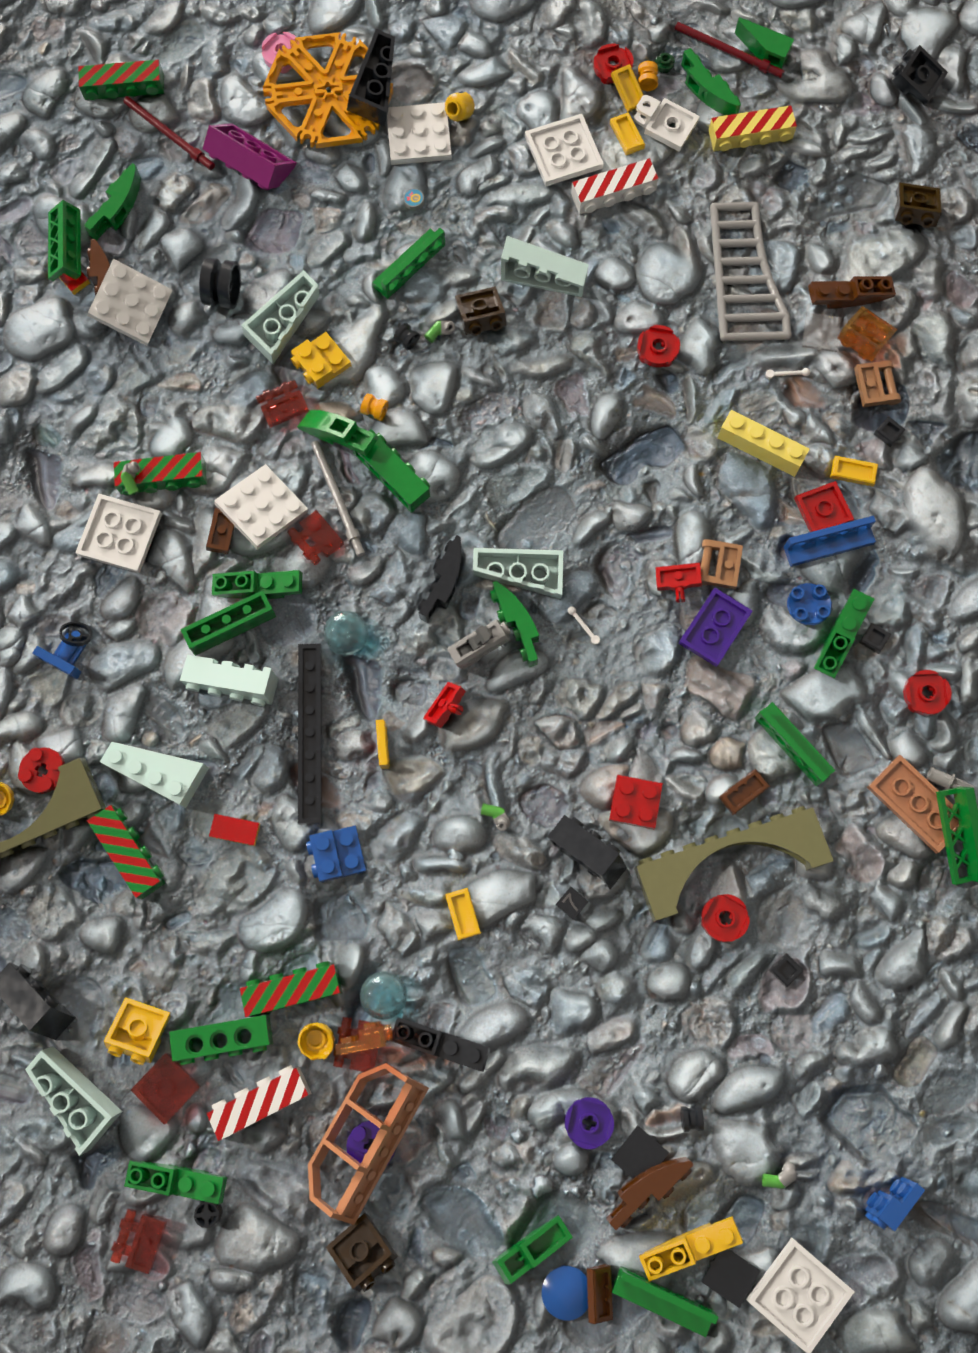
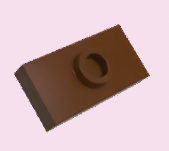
M754 769L718 798L731 814L735 815L770 786L759 772Z
M603 1264L587 1268L589 1323L598 1324L613 1320L611 1265Z

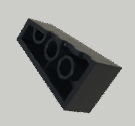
M376 29L350 92L347 111L385 126L388 114L395 36Z

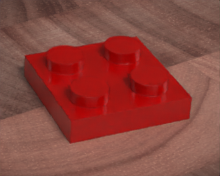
M836 481L796 495L794 498L809 532L854 520Z
M617 775L609 821L655 829L663 783Z

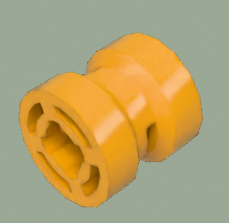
M644 61L638 66V83L642 91H653L658 87V65L653 61Z
M367 393L362 401L360 413L367 416L372 415L374 419L382 421L386 415L389 402L382 398L378 400L374 395Z

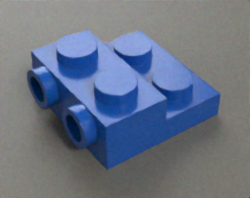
M356 825L309 835L310 841L306 842L309 856H314L315 864L311 865L313 877L318 878L319 882L323 883L367 872Z
M904 1177L893 1182L889 1189L890 1194L879 1190L878 1193L874 1192L867 1200L868 1206L865 1209L867 1212L865 1217L883 1230L889 1228L896 1231L925 1191L918 1183Z

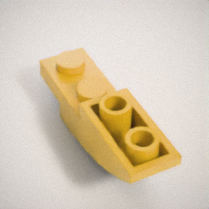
M731 1216L713 1224L707 1223L676 1236L640 1254L639 1258L648 1281H652L694 1265L698 1260L743 1244V1239L734 1217Z

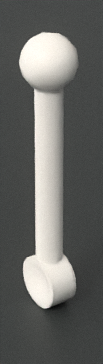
M804 368L800 371L783 372L767 370L765 376L767 379H772L774 376L803 375L807 377L810 375V369Z
M569 607L568 613L575 617L591 637V643L597 645L600 642L599 636L591 632L576 613L575 607Z

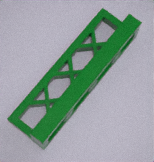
M64 200L48 212V279L53 282L63 273L75 280L81 276V209Z
M430 228L372 282L373 287L387 299L391 297L445 246V231L439 228L434 232Z
M773 702L755 716V720L816 787L835 771Z
M960 786L938 791L936 796L952 884L958 885L971 881L978 882V808L974 788ZM954 794L955 803L950 809L946 806L945 796ZM953 816L959 822L956 832L950 829L949 824ZM957 840L962 842L963 845L960 855L954 852V845ZM963 863L967 867L968 876L959 878L958 868Z
M622 1266L620 1267L612 1287V1293L704 1337L707 1336L711 1323H717L718 1315L713 1309L656 1282L648 1281L647 1278Z

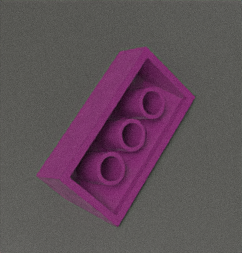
M232 123L209 125L202 149L208 152L211 158L226 163V167L241 172L244 178L254 180L262 189L270 190L271 188L279 187L297 164L294 160Z

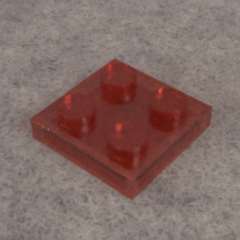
M165 1053L131 1091L165 1125L201 1086L177 1061L172 1062V1056L169 1053Z

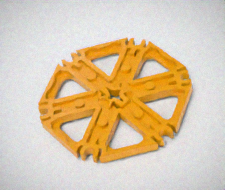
M341 32L296 37L295 41L290 40L291 49H287L283 45L282 51L278 50L263 85L264 97H271L265 99V105L267 110L296 141H298L299 136L300 144H303L305 139H310V147L313 148L316 144V149L363 143V140L366 141V131H370L374 135L375 128L377 131L379 130L380 124L347 111L349 95L357 75H346L355 57L364 59L368 47L360 39L357 45L356 37H353L351 42H347L346 33L341 36ZM326 46L333 48L325 69L307 51L308 49ZM286 65L291 66L305 80L302 82L276 84L282 68ZM390 83L389 102L393 95V83ZM327 87H330V93H327ZM310 104L300 127L294 126L282 113L284 107ZM332 110L351 130L349 135L331 138L323 135Z

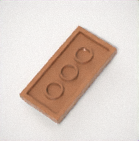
M898 755L867 788L937 854L945 847L936 796L938 790L905 758ZM945 797L946 806L951 809L953 804ZM953 816L949 824L950 829L956 832L959 822Z

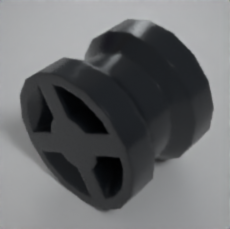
M404 323L397 329L393 338L396 342H401L403 348L408 351L417 344L420 339V333L413 331L408 323Z
M695 1105L694 1108L681 1106L680 1117L683 1132H689L690 1129L703 1131L704 1118L701 1105Z
M205 1201L199 1204L194 1212V1219L197 1225L202 1228H209L216 1224L222 1217V1205Z

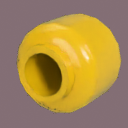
M461 91L451 94L445 101L446 114L453 121L459 122L468 119L475 110L474 100L467 92Z

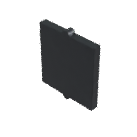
M637 1125L611 1160L624 1171L625 1176H630L633 1179L647 1169L662 1163L669 1152L656 1141L655 1136H650Z
M730 1249L717 1253L715 1258L709 1261L710 1266L701 1282L740 1308L747 1294L753 1291L752 1286L760 1270Z

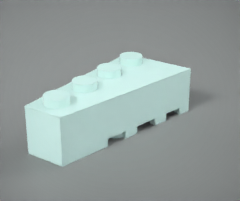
M303 270L241 325L244 336L272 364L275 363L320 296L318 284Z

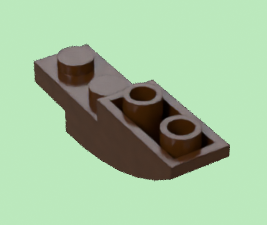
M91 239V246L87 251L90 266L87 267V276L95 286L96 296L111 264L95 239Z
M854 276L850 281H812L808 285L812 305H827V309L862 306L893 298L896 295L892 276Z
M687 1157L671 1159L647 1169L628 1181L617 1191L623 1201L606 1217L610 1225L615 1230L619 1227L624 1228L632 1220L631 1215L637 1208L641 1210L648 1204L651 1194L658 1201L662 1197L663 1199L668 1198L674 1191L673 1186L679 1180L683 1181L692 1172L690 1168L694 1164Z

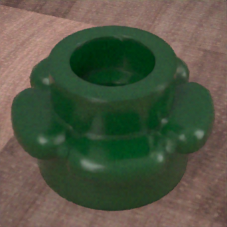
M661 53L660 56H657L655 63L658 65V71L661 73L670 72L674 67V57L668 53Z

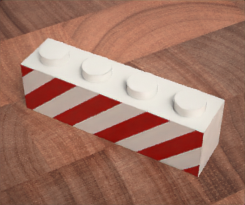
M649 158L572 182L571 195L579 215L591 213L596 209L611 207L622 201H630L638 196L652 194L657 189L658 176Z
M292 1065L278 1071L279 1077L271 1080L270 1076L256 1083L257 1088L251 1091L245 1088L235 1093L236 1099L228 1103L223 1099L211 1105L213 1110L206 1114L217 1140L220 1141L312 1094L301 1068L293 1069Z

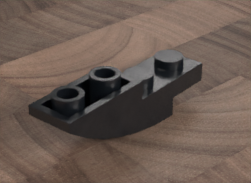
M456 535L453 541L449 540L444 549L446 553L442 559L438 558L435 562L433 570L435 579L438 581L435 580L432 583L427 600L423 599L418 606L419 618L428 623L438 605L447 609L457 588L462 565L461 538Z
M399 1017L396 1019L390 1038L392 1042L484 1072L491 1049L470 1040Z

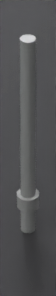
M314 441L311 443V446L346 528L347 539L349 543H352L357 557L365 555V551L360 542L361 536L359 531L353 525L319 441Z

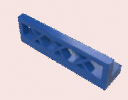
M874 515L789 538L784 545V550L790 567L874 545L876 540L871 529L876 522Z

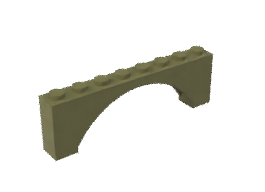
M77 758L58 767L60 774L57 786L47 807L27 829L8 840L0 842V859L14 854L13 849L21 846L22 849L35 845V840L40 837H44L45 840L57 835V830L63 827L66 830L80 825L79 820L86 817L89 820L106 808L85 758Z
M805 806L791 810V815L784 817L783 813L770 817V822L762 824L761 820L748 824L749 829L740 831V828H735L727 831V836L718 838V835H714L704 839V844L697 846L693 842L682 846L683 851L674 853V850H669L661 853V858L652 860V857H648L638 861L639 865L634 870L652 921L655 922L678 914L676 908L678 899L691 873L705 858L724 848L736 845H760L773 848L795 858L805 865L806 871L833 862V857L814 808L806 809Z

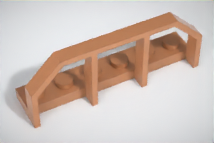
M387 1063L359 1074L308 1163L309 1199L329 1217L354 1225L429 1087L406 1076ZM392 1073L404 1081L405 1085L402 1087L399 1096L383 1122L359 1105L357 1100L367 1082ZM352 1109L380 1128L361 1163L334 1143ZM329 1150H332L357 1170L335 1210L321 1198L320 1166Z

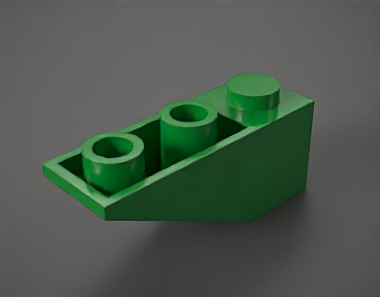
M741 17L738 18L734 34L757 58L769 60L772 65L782 69L790 55L794 39Z

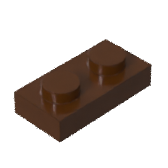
M219 508L214 510L206 551L229 554L235 526Z

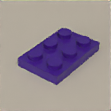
M714 587L678 644L717 667L753 610Z

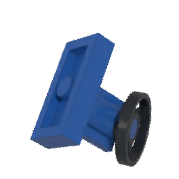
M68 622L60 628L59 637L62 641L54 654L39 646H36L32 654L71 677L78 679L82 672L73 665L86 645L91 641L92 630L84 623ZM73 626L84 628L89 634H83L80 630L74 629ZM69 627L70 632L64 637L62 632Z

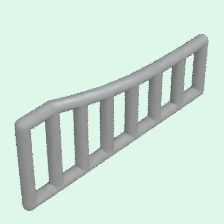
M712 203L710 205L720 340L723 342L789 340L792 337L790 315L773 280L767 261L759 203ZM751 210L752 220L719 221V211ZM753 229L754 238L721 239L720 230ZM756 247L758 257L722 258L721 248ZM760 265L763 275L724 276L723 266ZM766 284L770 294L725 295L724 285ZM774 302L779 311L774 313L727 314L726 304ZM782 321L783 331L728 333V322Z

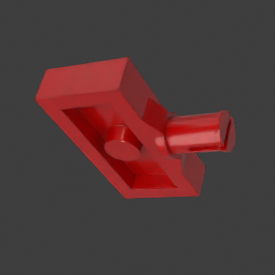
M700 563L655 567L657 591L675 590L677 603H680V594L681 602H685L684 589L702 587Z
M447 682L423 719L431 725L442 728L448 721L451 713L456 715L462 714L461 712L464 709L458 704L461 702L466 691L461 686Z

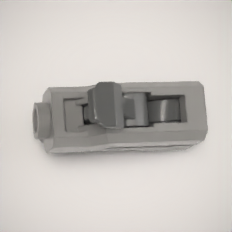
M496 619L486 626H480L476 631L447 649L455 664L465 670L478 662L483 656L510 641L509 634L511 631L505 622L501 623Z

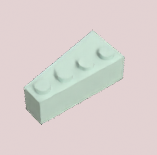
M507 236L501 256V281L582 297L589 264Z
M474 548L473 575L561 599L563 587V550Z
M187 655L180 678L186 689L199 692L202 689L208 691V694L217 697L225 694L235 701L242 702L243 699L252 700L251 703L258 706L272 705L279 680L272 668L264 667L263 671L255 668L254 665L245 664L244 668H240L239 665L230 661H222V664H218V661L215 659Z
M111 742L100 760L105 766L184 808L188 806L209 769L203 763Z
M54 1046L41 1050L25 1069L41 1096H45L51 1107L49 1109L53 1115L57 1116L60 1120L66 1136L72 1139L79 1156L91 1150L123 1112Z

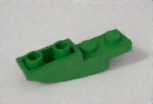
M691 48L685 50L681 66L687 73L685 84L703 103L724 116L739 114L740 100L730 90L728 83L719 74L712 77L711 72L704 67L700 57Z
M132 163L114 183L109 185L105 191L109 199L84 224L92 239L97 241L109 227L117 231L129 215L138 196L141 176L135 164Z
M309 410L297 426L299 430L332 445L336 442L364 456L369 453L378 440L376 434L358 427L356 421L327 411Z
M300 570L268 573L243 571L213 574L212 596L245 599L262 590L268 599L284 598V595L302 594L303 573Z
M498 581L492 582L493 590H490V595L493 603H497L500 610L497 611L499 621L501 623L505 622L508 628L515 627L512 631L515 640H520L522 649H519L522 661H527L529 667L538 665V657L533 643L539 642V633L531 616L512 592Z
M856 589L852 590L828 635L813 669L835 679L874 598Z
M130 1160L124 1187L221 1204L223 1203L227 1177L210 1174L208 1171Z

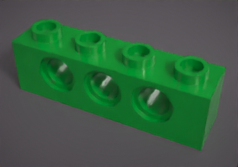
M270 1015L169 1032L172 1062L180 1060V1065L195 1063V1058L204 1056V1061L219 1059V1053L228 1052L229 1057L242 1055L243 1049L252 1048L253 1053L267 1050V1045L273 1044ZM244 1029L249 1030L251 1033V1040L248 1043H244L240 1037ZM221 1033L227 1037V1043L224 1047H220L217 1044V1037ZM197 1037L203 1042V1047L199 1052L193 1048V1042Z

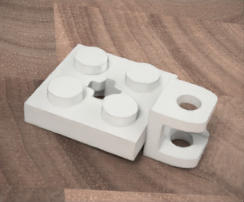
M643 95L637 104V113L634 116V121L645 128L644 134L680 152L698 123L700 116L666 98L661 102L651 96ZM648 103L650 107L643 106V104ZM667 123H675V128L669 127Z

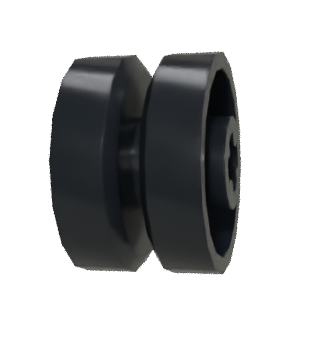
M207 257L202 264L199 278V294L202 304L215 307L219 303L223 308L234 309L237 306L241 289L239 263L237 261L225 260L221 264L219 259Z

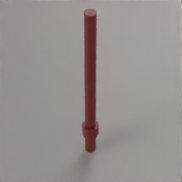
M677 22L675 30L759 68L758 71L765 74L768 72L779 78H782L785 70L772 65L769 60H761L683 23Z
M129 96L124 98V104L190 154L191 159L196 163H201L210 171L214 169L215 164L199 148L191 146Z

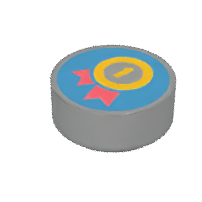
M413 188L405 192L403 199L406 208L416 211L423 207L424 195L422 191Z

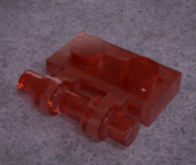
M295 380L288 383L285 381L280 383L281 386L272 390L266 389L262 394L255 396L258 404L267 401V404L260 407L270 428L309 411L300 390L291 393L292 390L298 388ZM285 394L284 397H281L277 400H273V398Z
M317 510L299 522L303 531L298 532L292 527L287 532L295 546L298 545L304 552L303 556L314 565L321 561L317 555L321 551L328 557L344 545L342 539ZM310 537L315 545L310 547L305 540Z
M343 1017L341 1026H338L337 1034H339L337 1048H334L333 1056H335L333 1066L342 1068L344 1058L351 1059L349 1068L351 1070L366 1072L375 1068L383 1024L359 1020L357 1029L350 1028L352 1018ZM349 1036L356 1037L353 1051L346 1050Z
M127 1209L125 1217L121 1219L119 1225L121 1229L118 1239L114 1241L111 1249L113 1254L110 1261L120 1263L122 1255H126L128 1258L125 1267L149 1274L152 1271L168 1221L143 1214L140 1222L137 1223L134 1221L137 1211ZM130 1231L136 1233L132 1246L126 1244Z

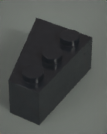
M564 815L549 833L548 839L574 862L577 861L588 869L587 872L592 876L596 875L603 880L605 886L611 890L627 869L619 854L621 851L612 843L607 845L602 842V837L595 831L590 830L588 832L583 828L584 824L577 818L573 817L570 819Z
M9 962L0 972V998L29 1031L56 1040L76 1017L53 997L40 981L31 976L32 972L25 965L20 964L17 966Z

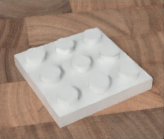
M445 102L388 107L387 124L391 165L452 160Z
M582 114L525 131L526 141L545 187L603 169V161Z
M113 259L87 316L147 346L173 290Z
M266 464L214 500L217 508L223 512L257 550L308 513V508Z
M98 494L75 553L80 557L140 573L162 513L159 510Z
M791 1238L746 1300L806 1353H811L851 1298L854 1291L797 1241Z

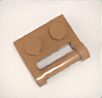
M891 360L855 366L854 372L863 407L884 404L895 405L901 402V396L897 393L892 373L893 363ZM879 371L883 372L888 390L887 395H885Z
M708 539L703 540L701 562L702 585L736 589L743 545ZM712 550L719 551L715 577L709 576Z

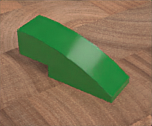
M557 1215L494 1259L492 1263L504 1283L512 1284L573 1237L560 1216Z

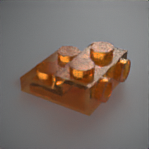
M862 306L846 323L837 339L841 341L844 347H850L858 352L860 358L868 359L872 362L894 336L897 329Z
M381 1021L364 1024V1029L358 1030L360 1040H358V1035L343 1037L341 1038V1043L335 1044L336 1055L390 1045L389 1040L393 1039L391 1024L381 1026Z

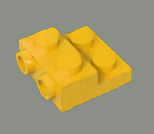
M327 332L311 342L307 339L291 350V362L296 369H302L305 380L310 385L313 383L317 389L352 366L351 361Z
M125 997L104 1039L105 1047L108 1049L107 1052L115 1057H121L122 1054L130 1056V1060L138 1065H144L145 1062L151 1064L161 1043L163 1031L171 1017L170 1012Z

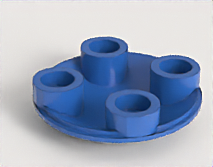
M805 583L792 589L787 599V608L790 615L799 623L817 625L829 617L832 610V601L825 586Z
M561 1265L552 1270L545 1278L542 1285V1300L552 1316L560 1320L570 1321L579 1318L587 1311V1277L579 1269Z

